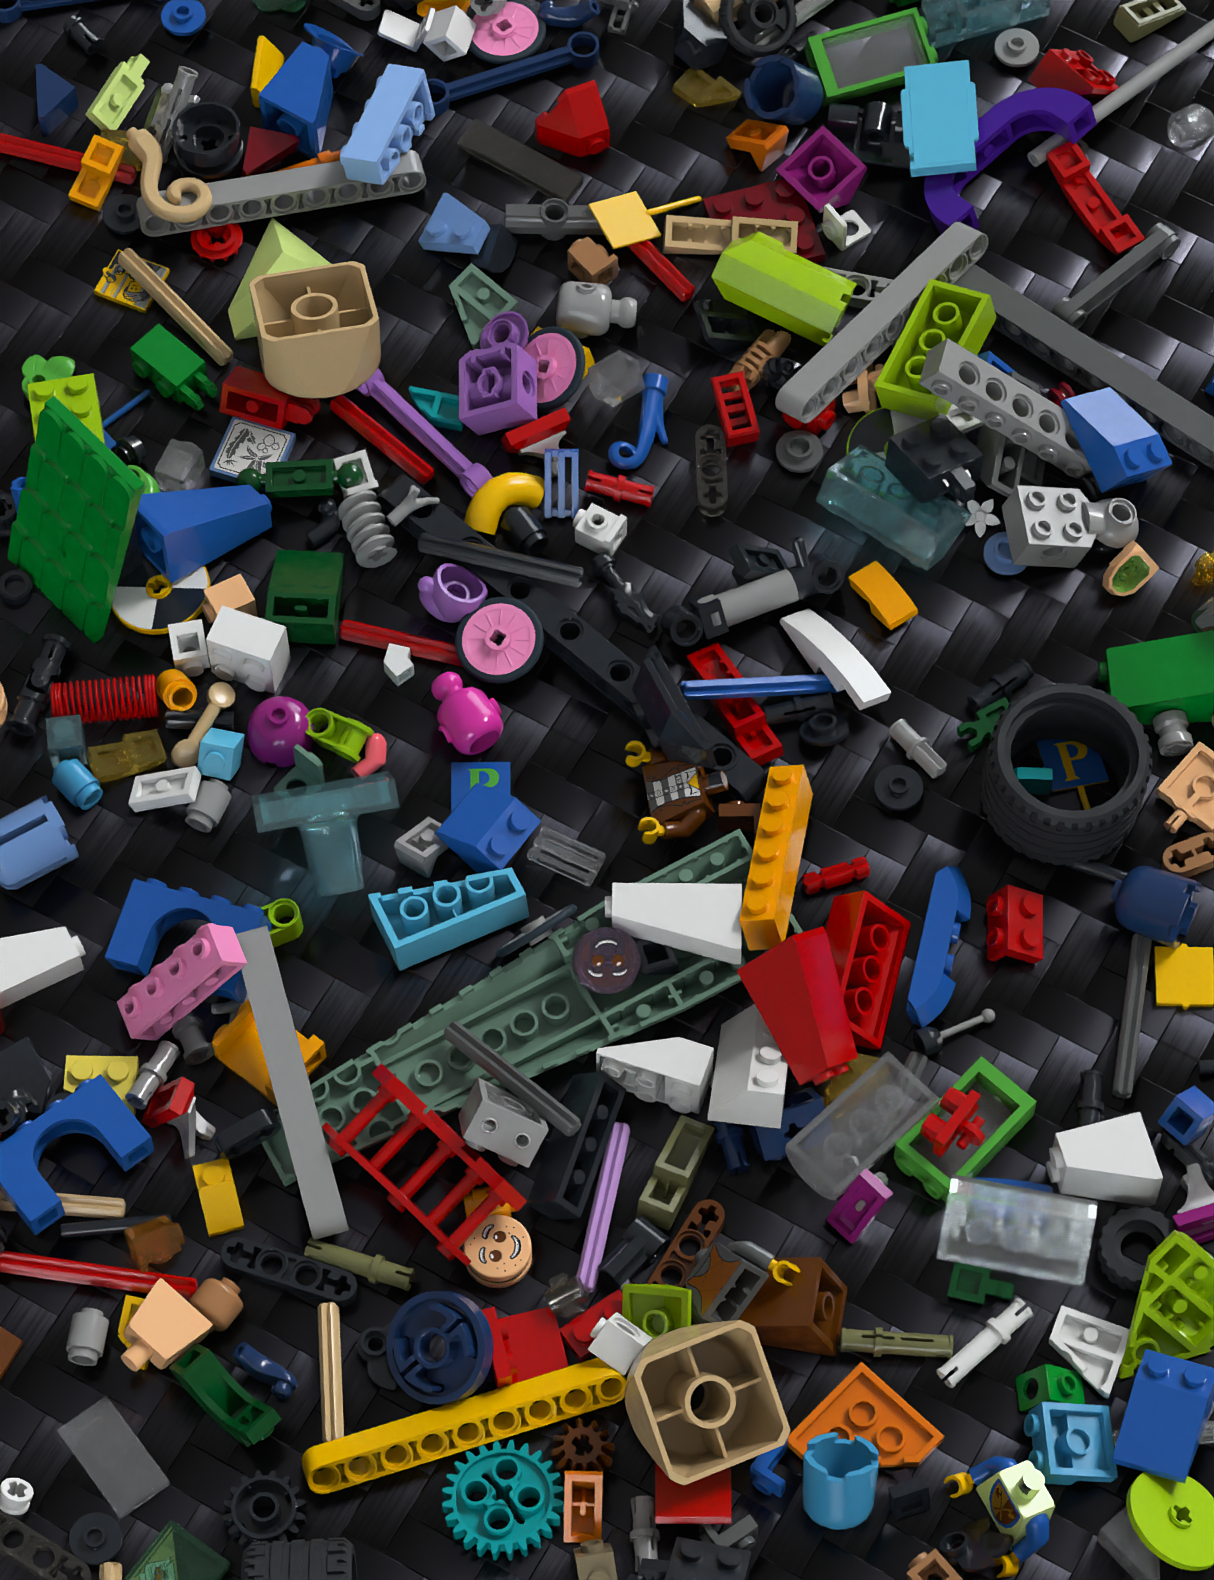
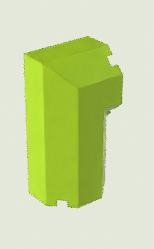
M759 231L747 237L733 240L722 252L711 276L724 299L823 347L831 341L834 327H838L857 283L786 250L782 242Z

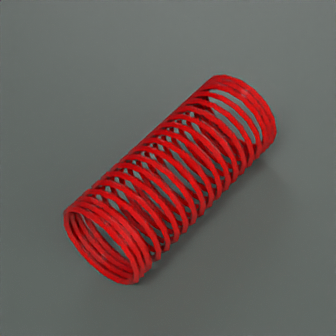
M144 674L143 676L145 691L144 708L141 677L137 676L138 710L135 678L131 676L133 711L130 700L129 680L127 676L125 677L127 713L122 678H118L121 713L118 704L116 678L113 677L114 711L110 679H106L108 713L105 701L104 680L101 678L102 714L99 703L98 681L95 679L96 715L93 705L91 680H88L90 717L87 707L85 681L82 680L84 718L81 708L79 682H75L78 716L75 710L73 683L69 682L71 717L66 682L63 683V686L60 682L58 684L52 683L50 694L54 725L56 727L58 725L60 727L62 725L67 726L68 722L70 725H73L74 721L77 725L80 724V721L85 725L86 721L90 724L92 721L98 723L99 719L103 723L105 718L110 722L111 717L115 722L117 717L120 721L123 718L128 721L129 717L134 720L136 716L138 719H141L142 715L145 719L147 717L158 718L159 702L155 689L156 677L154 674H149L148 676Z

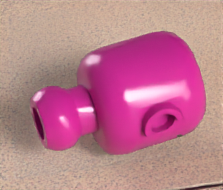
M451 671L441 674L432 682L431 691L433 696L437 700L442 701L437 713V720L440 724L438 730L444 733L448 744L452 743L455 749L462 754L476 755L484 752L498 741L503 731V722L500 718L502 711L494 698L488 699L484 692L478 688H463L460 676Z

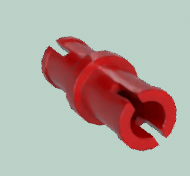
M589 470L584 491L613 497V501L619 503L621 500H625L650 508L655 486L626 480V476L619 475L617 478Z

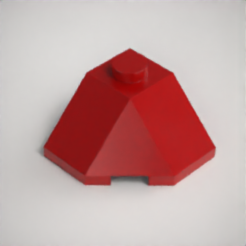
M595 80L564 90L556 98L558 104L549 113L543 111L535 119V136L538 144L577 157L597 154L610 147V128Z

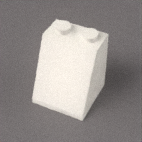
M1140 1112L1055 1134L1053 1147L1049 1148L1050 1161L1046 1162V1168L1050 1181L1052 1183L1057 1182L1061 1194L1142 1206L1156 1204L1163 1176Z

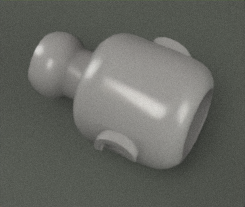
M576 281L565 282L560 286L558 293L556 325L571 331L577 338L581 339L586 338L588 335L600 336L605 334L610 323H617L623 328H631L635 326L637 301L631 297H624L620 300L612 299L610 288L604 284Z

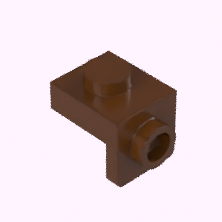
M735 800L729 801L726 804H718V832H734L738 829L741 832H753L754 846L761 814V803L746 804Z

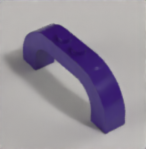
M1035 88L1016 93L1002 100L982 117L978 118L979 140L975 142L977 171L929 175L925 178V200L937 231L942 235L955 222H961L974 229L979 228L980 225L973 205L959 196L963 187L1017 139L1028 133L1051 131L1075 144L1097 125L1091 103L1068 90Z

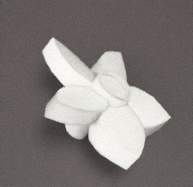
M993 499L985 501L981 507L975 500L967 502V507L971 514L964 516L960 522L967 526L975 524V532L980 538L986 530V524L994 526L1001 523L997 516L989 514L994 507Z

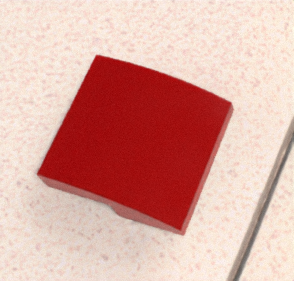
M655 1463V1523L731 1524V1467L687 1485H681L669 1479L658 1464Z

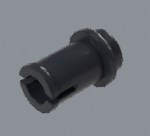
M74 15L65 21L63 25L65 36L68 39H73L85 50V53L88 55L96 53L91 48L92 45L97 50L101 48L103 41L86 26V21L82 17Z

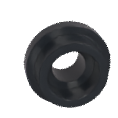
M123 436L116 441V456L126 466H140L142 464V460L146 457V450L137 437Z

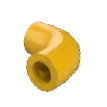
M512 472L489 479L475 492L466 511L464 522L473 530L495 535L502 512L508 507L525 506L533 510L539 506L544 495V480L539 476Z

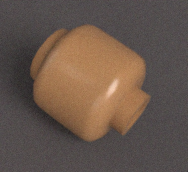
M225 1277L221 1281L214 1278L206 1279L189 1299V1303L213 1324L209 1334L213 1331L224 1332L243 1308V1303L238 1296L241 1292L240 1288Z

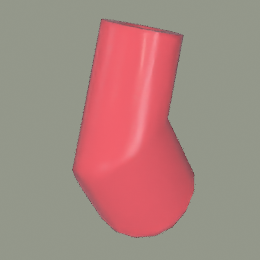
M374 733L372 737L367 738L364 743L365 758L351 768L353 775L359 782L365 780L386 762L387 743L385 738L379 733Z

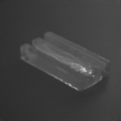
M543 825L539 837H536L533 847L527 853V859L590 887L606 859V853ZM540 850H546L569 863H574L590 871L587 874L541 853Z

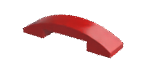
M1067 142L1046 153L1049 166L1071 206L1092 234L1107 249L1118 256L1145 240V237L1129 215H1121L1089 171L1091 163L1077 143Z

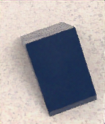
M35 64L38 119L41 134L46 136L79 107L76 88L43 64Z

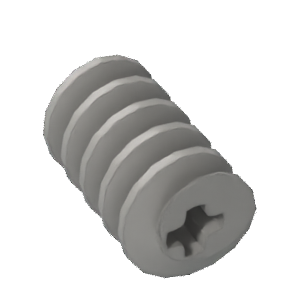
M368 490L349 496L340 504L337 512L339 519L342 521L343 529L346 531L347 539L351 543L352 551L355 553L357 563L362 567L376 568L391 561L398 551L392 548L394 538L388 535L390 528L384 524L386 521L385 516L380 513V504L375 502L377 499L376 494Z

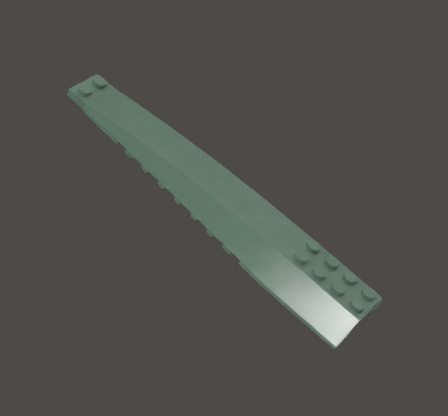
M738 829L636 883L742 884L743 904L753 850L741 830ZM604 900L577 917V921L564 929L562 927L548 935L547 940L534 948L529 947L521 952L517 959L504 967L500 965L489 972V976L473 986L470 984L459 991L458 996L443 1005L440 1003L430 1009L429 1014L415 1023L406 1024L398 1029L397 1034L384 1042L379 1041L371 1046L364 1055L354 1061L352 1059L312 1083L310 1086L321 1127L327 1122L340 1134L379 1092L376 1088L381 1083L372 1075V1072L381 1063L428 1106L423 1111L425 1114L432 1109L439 1117L463 1107L477 1078L506 1089L504 1085L446 1040L444 1030L453 1021L459 1022L528 1078H531L684 1012L741 982L742 980L736 970L770 949L749 950L741 928V964H731L673 948L678 962V973L644 976L638 963L634 977L625 987L611 993L596 992L585 986L577 976L574 967V954L579 942L590 933L589 957L591 970L600 972V967H611L612 971L620 970L621 966H614L612 958L617 954L622 955V933L612 931V918H605ZM790 914L786 939L803 932L792 914ZM626 935L632 943L643 940L637 937ZM609 937L618 942V946L604 944L598 947L597 950L594 949L596 942L601 938ZM597 954L604 958V963L600 967L592 964V958ZM398 1099L393 1103L389 1101L350 1144L360 1152L390 1139L409 1119L407 1114L410 1110ZM277 1108L274 1112L280 1122L281 1129L261 1144L285 1187L297 1181ZM322 1128L325 1142H327L331 1137ZM326 1143L331 1164L350 1156L346 1153L341 1157Z

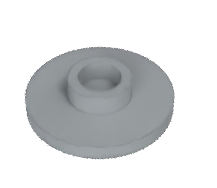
M1012 28L1002 32L997 37L994 51L996 57L1003 64L1017 68L1025 67L1036 60L1039 54V42L1031 32L1020 28Z

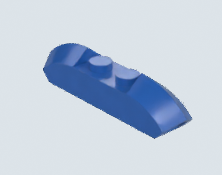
M946 866L936 872L908 995L906 1014L913 1024L921 1028L933 1021L943 1011L953 994L956 983L948 976L951 975L955 955L948 954L950 943H958L961 929L960 923L970 920L971 898L969 888L960 869L954 866Z

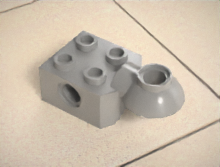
M1017 485L1001 506L1013 565L1075 568L1092 547L1095 539L1110 547L1123 548L1132 540L1135 541L1139 532L1137 511L1130 501L1123 498H1109L1099 500L1096 503H1090L1080 489Z

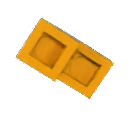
M94 134L81 160L82 169L68 194L70 200L99 212L115 178L124 152V146Z
M877 561L848 577L850 587L870 604L871 613L888 629L892 630L918 614V609L906 592Z

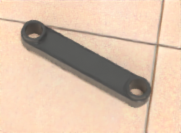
M1161 222L1157 223L1149 230L1142 243L1072 298L1068 296L1062 298L1053 307L1051 313L1078 330L1086 321L1089 313L1160 257L1162 259L1170 257L1179 247L1181 239L1177 237V233Z

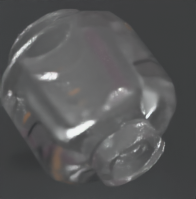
M1191 104L1176 111L1168 119L1167 130L1170 141L1184 151L1195 150L1206 144L1214 136V115L1210 110L1199 104Z

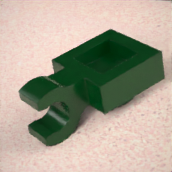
M955 1260L947 1297L984 1305L986 1295L1012 1301L1015 1286L1012 1283L990 1279L992 1270L990 1267Z

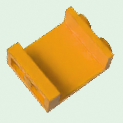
M248 999L240 1006L234 1020L229 1025H222L214 1034L212 1041L215 1051L214 1055L277 1106L251 1004ZM296 1030L305 1068L309 1076L327 1057L325 1044L314 1034L307 1039Z

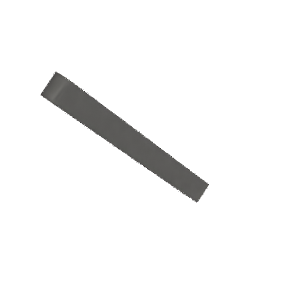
M974 264L953 284L991 296L997 317L992 326L994 329L1092 392L1111 387L1161 437L1214 470V417Z

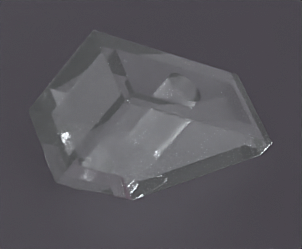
M1125 1506L1100 1529L1097 1541L1135 1580H1160V1558L1152 1553L1140 1540L1131 1525L1127 1506Z

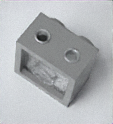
M477 1078L458 1114L462 1136L466 1139L465 1143L478 1151L484 1152L485 1149L495 1152L501 1161L514 1167L519 1163L529 1168L548 1132L546 1119L519 1097L480 1078Z

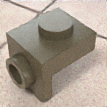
M594 1539L582 1542L580 1548L573 1549L578 1580H618L614 1553L610 1543H603V1540Z

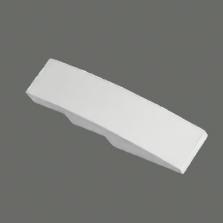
M809 608L781 618L780 624L814 673L823 671L837 692L845 689L859 710L888 700L891 691L860 652L830 623Z

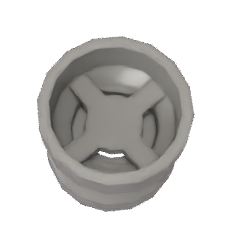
M1169 710L1158 714L1153 719L1154 731L1160 737L1157 743L1159 752L1163 756L1174 757L1183 755L1194 746L1192 735L1186 729L1189 723L1187 714L1184 711Z

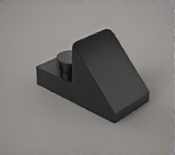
M736 543L728 550L734 562L732 574L739 586L788 568L778 549Z

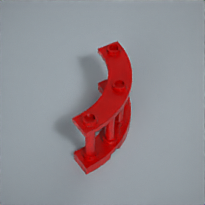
M381 1063L372 1072V1075L381 1083L376 1088L379 1092L340 1134L326 1122L322 1128L331 1137L326 1143L341 1157L348 1153L390 1192L386 1199L401 1213L407 1208L439 1240L435 1247L448 1260L452 1262L457 1257L468 1266L471 1260L460 1249L462 1244L499 1205L503 1207L508 1203L518 1212L527 1200L505 1178L501 1177L479 1153L467 1145L465 1140L432 1109L425 1114L423 1111L428 1106ZM398 1099L410 1110L407 1114L409 1119L369 1161L350 1143L389 1101L393 1103ZM427 1126L441 1139L436 1144L438 1148L399 1189L380 1170L418 1129L423 1131ZM458 1155L468 1165L465 1170L466 1175L427 1216L410 1199L449 1157L453 1159ZM486 1182L490 1186L486 1191L488 1196L448 1237L438 1227L440 1223L477 1184L481 1186Z

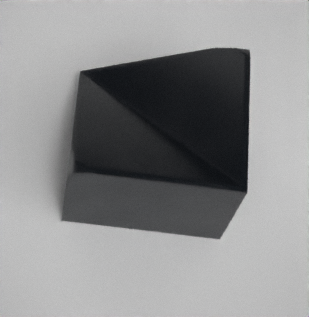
M644 939L633 942L637 952L638 963L644 976L672 975L679 972L673 947Z

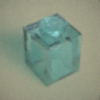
M80 714L46 718L48 751L53 768L63 760L78 759L82 765L88 764L85 732Z

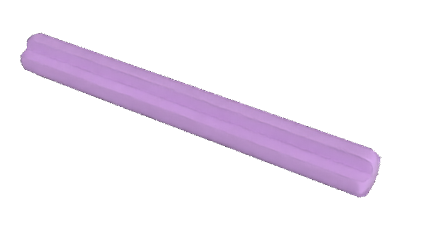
M614 1123L604 1151L575 1280V1287L579 1292L593 1293L596 1288L599 1274L598 1266L603 1257L630 1136L629 1125L625 1123Z

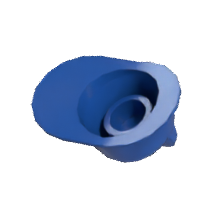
M304 23L303 27L313 36L312 46L322 48L329 55L333 79L337 78L341 73H346L358 55L363 57V54L353 50L346 42L333 33L316 25Z

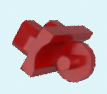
M950 1087L941 1099L939 1107L952 1115L951 1118L945 1122L931 1113L922 1123L920 1133L934 1144L932 1151L934 1154L942 1158L958 1135L961 1137L955 1144L961 1150H964L969 1143L980 1146L984 1142L985 1135L980 1130L985 1123L984 1119L976 1116L972 1122H969L979 1109L977 1104L981 1098L979 1093L972 1089L966 1095Z

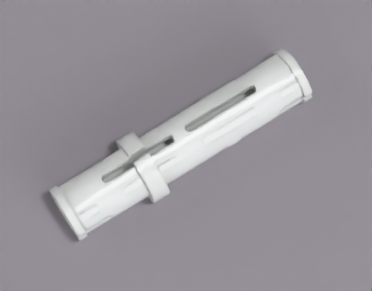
M1016 1298L996 1319L991 1317L985 1323L986 1328L977 1334L975 1338L941 1368L936 1370L940 1379H943L951 1370H954L955 1373L944 1382L948 1387L954 1388L969 1371L999 1344L1005 1345L1011 1340L1010 1335L1029 1318L1033 1317V1312L1029 1306L1016 1316L1015 1313L1026 1304L1020 1298Z

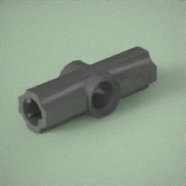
M558 198L548 199L542 205L505 204V228L511 234H541L544 238L552 241L560 240L566 234L603 235V231L588 205H567L565 201Z

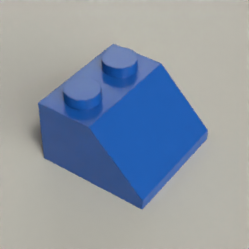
M476 783L434 834L479 874L503 869L541 820L516 797Z

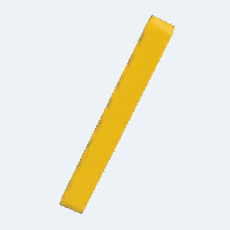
M598 1357L313 1446L303 1454L301 1465L310 1489L318 1494H328L615 1404L625 1397L626 1379L621 1373ZM398 1445L397 1447H395V1448H393V1449H389V1448L392 1447V1446Z

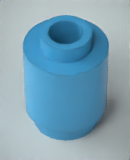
M78 759L63 760L53 770L52 784L75 807L87 810L93 807L102 797L103 790L100 788V782Z

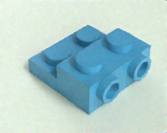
M1041 1402L1029 1411L1024 1420V1432L1026 1436L1032 1437L1033 1450L1030 1452L1028 1460L1032 1462L1035 1469L1043 1474L1045 1484L1072 1485L1076 1481L1111 1483L1118 1478L1116 1464L1112 1463L1114 1443L1109 1406Z

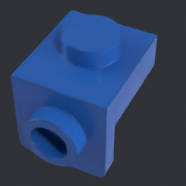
M788 1438L783 1446L754 1457L755 1460L750 1466L752 1484L766 1495L770 1496L773 1493L781 1498L785 1492L786 1481L772 1471L787 1451Z

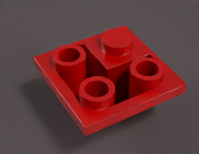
M1066 48L1063 50L1049 49L1028 79L1036 88L1064 89L1076 93L1084 99L1106 97L1119 88L1115 84L1116 78L1106 70H1099L1092 64L1094 59L1082 50L1071 51Z

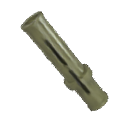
M313 1237L308 1241V1244L311 1246H306L304 1257L368 1278L369 1283L375 1285L381 1282L408 1292L411 1288L409 1282L413 1283L415 1268H408L385 1261V1257L378 1254L372 1257L320 1240H313Z
M875 1327V1330L841 1328L840 1352L873 1353V1357H881L882 1354L951 1359L953 1355V1335L883 1331L882 1327Z

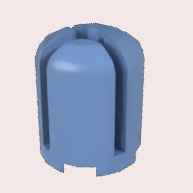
M46 795L0 819V886L6 890H17L79 857L75 844L70 845L67 840L69 836L64 828L63 820L51 801L48 802Z

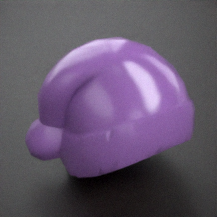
M453 563L441 565L435 571L433 577L425 576L418 582L419 598L422 605L430 614L444 622H460L464 615L476 610L488 595L486 585L479 577L464 567Z

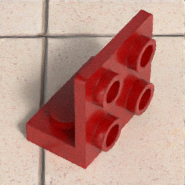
M495 1307L481 1310L492 1332L493 1359L491 1366L497 1389L569 1367L553 1307H545L497 1319Z

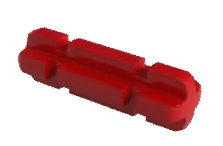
M865 857L852 859L851 864L843 862L820 869L819 874H816L815 871L804 874L802 876V886L806 894H814L820 892L822 887L826 890L852 882L851 878L854 877L856 880L868 877L870 875V867Z

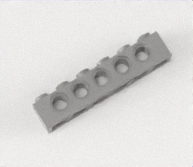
M948 338L928 350L919 381L920 385L929 389L934 395L942 397L957 406L961 411L982 421L987 427L995 429L1010 438L1014 443L1035 453L1040 459L1048 461L1063 470L1067 475L1079 479L1092 472L1063 408Z

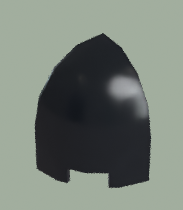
M502 224L489 225L490 231L479 253L469 254L471 262L481 270L499 273L505 271L510 266L519 241Z

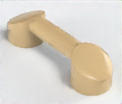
M217 682L208 689L206 695L208 705L188 739L179 741L172 749L171 759L178 768L195 766L198 762L200 741L209 731L219 712L228 709L233 704L235 691L228 683Z

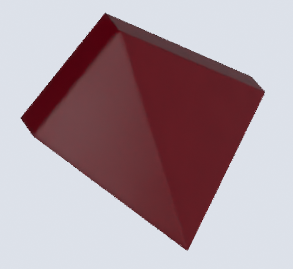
M250 126L241 177L262 174L294 154L299 143L298 138L295 135Z

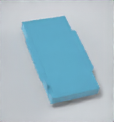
M969 60L904 67L905 89L901 91L904 147L909 149L911 177L977 171L975 142L979 140L976 88L975 84L970 82Z

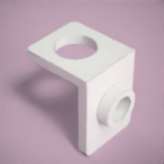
M430 8L421 24L386 9L377 34L416 52L429 32L435 9Z
M829 203L824 206L822 229L827 238L832 240L841 251L871 234V229L854 210H850L840 216ZM847 222L858 226L859 231L855 235L847 236Z

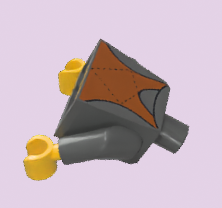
M751 1241L730 1242L726 1247L718 1242H714L708 1249H701L696 1253L694 1257L695 1268L686 1279L685 1285L687 1289L691 1290L692 1321L698 1325L738 1320L770 1276L767 1273L768 1270L773 1271V1277L776 1281L787 1286H792L793 1284L784 1279V1271L791 1268L800 1273V1270L796 1265L788 1261L778 1262L774 1260L775 1255Z

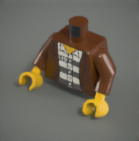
M636 740L630 741L625 748L626 751H633L638 754V756L628 755L625 762L628 766L637 767L642 761L646 762L647 765L642 767L651 817L642 818L638 826L639 831L649 830L644 832L642 836V841L645 844H653L657 836H660L661 839L690 837L705 822V819L714 814L712 795L727 791L729 788L727 778L722 770L707 775L706 770L702 766L668 759L662 750L650 748L646 751L645 746Z

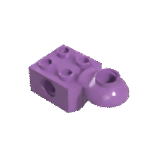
M514 311L502 312L494 316L481 333V349L470 350L459 360V420L479 436L537 420V361L524 351L528 342L529 330L526 320L521 314Z

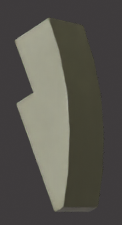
M684 1115L680 1116L654 1165L653 1174L639 1199L635 1218L644 1216L653 1225L668 1231L670 1230L714 1133V1127Z

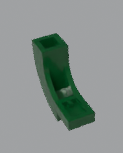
M197 1343L190 1347L169 1367V1370L193 1399L227 1433L247 1448L251 1444L255 1445L258 1441H262L270 1436L274 1426L281 1420V1417L272 1407L258 1401L247 1393L230 1376L209 1349Z

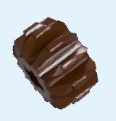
M580 1418L576 1420L575 1429L564 1423L562 1426L564 1435H554L553 1444L556 1448L551 1450V1458L558 1461L556 1471L558 1473L567 1470L603 1472L602 1467H611L613 1459L609 1455L615 1451L614 1443L607 1441L609 1431L604 1429L597 1432L598 1423L595 1420L589 1424L588 1428L583 1427V1420ZM581 1446L588 1447L589 1454L584 1451V1456L577 1455L576 1448L581 1451Z

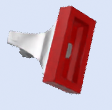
M564 407L505 433L501 442L506 453H517L519 456H535L542 458L545 463V449H559V441L565 436V429L571 418ZM552 457V477H557L558 457Z
M180 1077L156 1089L149 1100L141 1122L151 1128L166 1122L176 1126L181 1135L184 1158L188 1159L195 1156V1135L209 1141L213 1137L216 1128L206 1122L196 1111L194 1083L184 1077Z

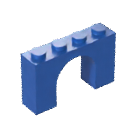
M148 878L146 882L134 879L105 958L116 969L146 977L162 937L171 927L182 921L196 919L220 926L233 927L235 934L263 926H268L270 932L272 924L263 914L264 911L261 908L251 904H244L242 908L231 905V901L217 895H212L208 899L199 896L198 892L187 887H179L178 890L167 888L165 883L156 879ZM240 969L214 991L212 995L244 1003L247 989L242 970Z
M101 1074L94 1079L84 1080L76 1087L74 1093L64 1100L54 1101L46 1108L44 1114L33 1121L24 1122L16 1129L15 1134L3 1142L0 1141V1191L34 1235H37L65 1215L60 1198L38 1171L41 1154L53 1140L71 1133L90 1135L98 1139L106 1147L125 1172L155 1151L149 1133Z

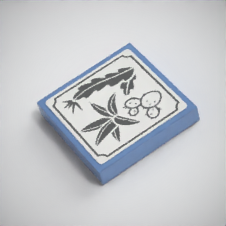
M233 416L209 468L210 476L236 483L237 475L245 468H254L261 474H266V462L288 460L296 442V434ZM262 487L260 491L265 492V487Z

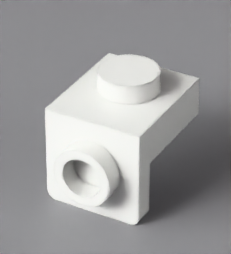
M366 450L333 459L335 470H338L345 463L352 462L359 465L364 474L361 485L348 489L340 485L344 499L357 492L372 491L379 487L377 480L374 479Z

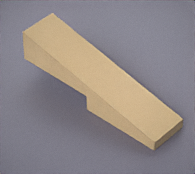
M666 215L662 254L721 255L733 240L747 237L758 231L782 242L786 250L796 254L798 222L733 216L732 220Z

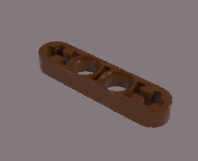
M711 1199L703 1200L696 1204L647 1284H665L661 1279L662 1273L668 1269H674L682 1276L680 1283L675 1286L686 1289V1279L695 1268V1255H684L679 1248L680 1244L685 1240L692 1239L699 1243L700 1250L708 1249L717 1239L725 1223V1212L722 1205ZM710 1211L714 1212L716 1223L709 1221L704 1228V1235L698 1231L702 1225L701 1214L708 1215Z

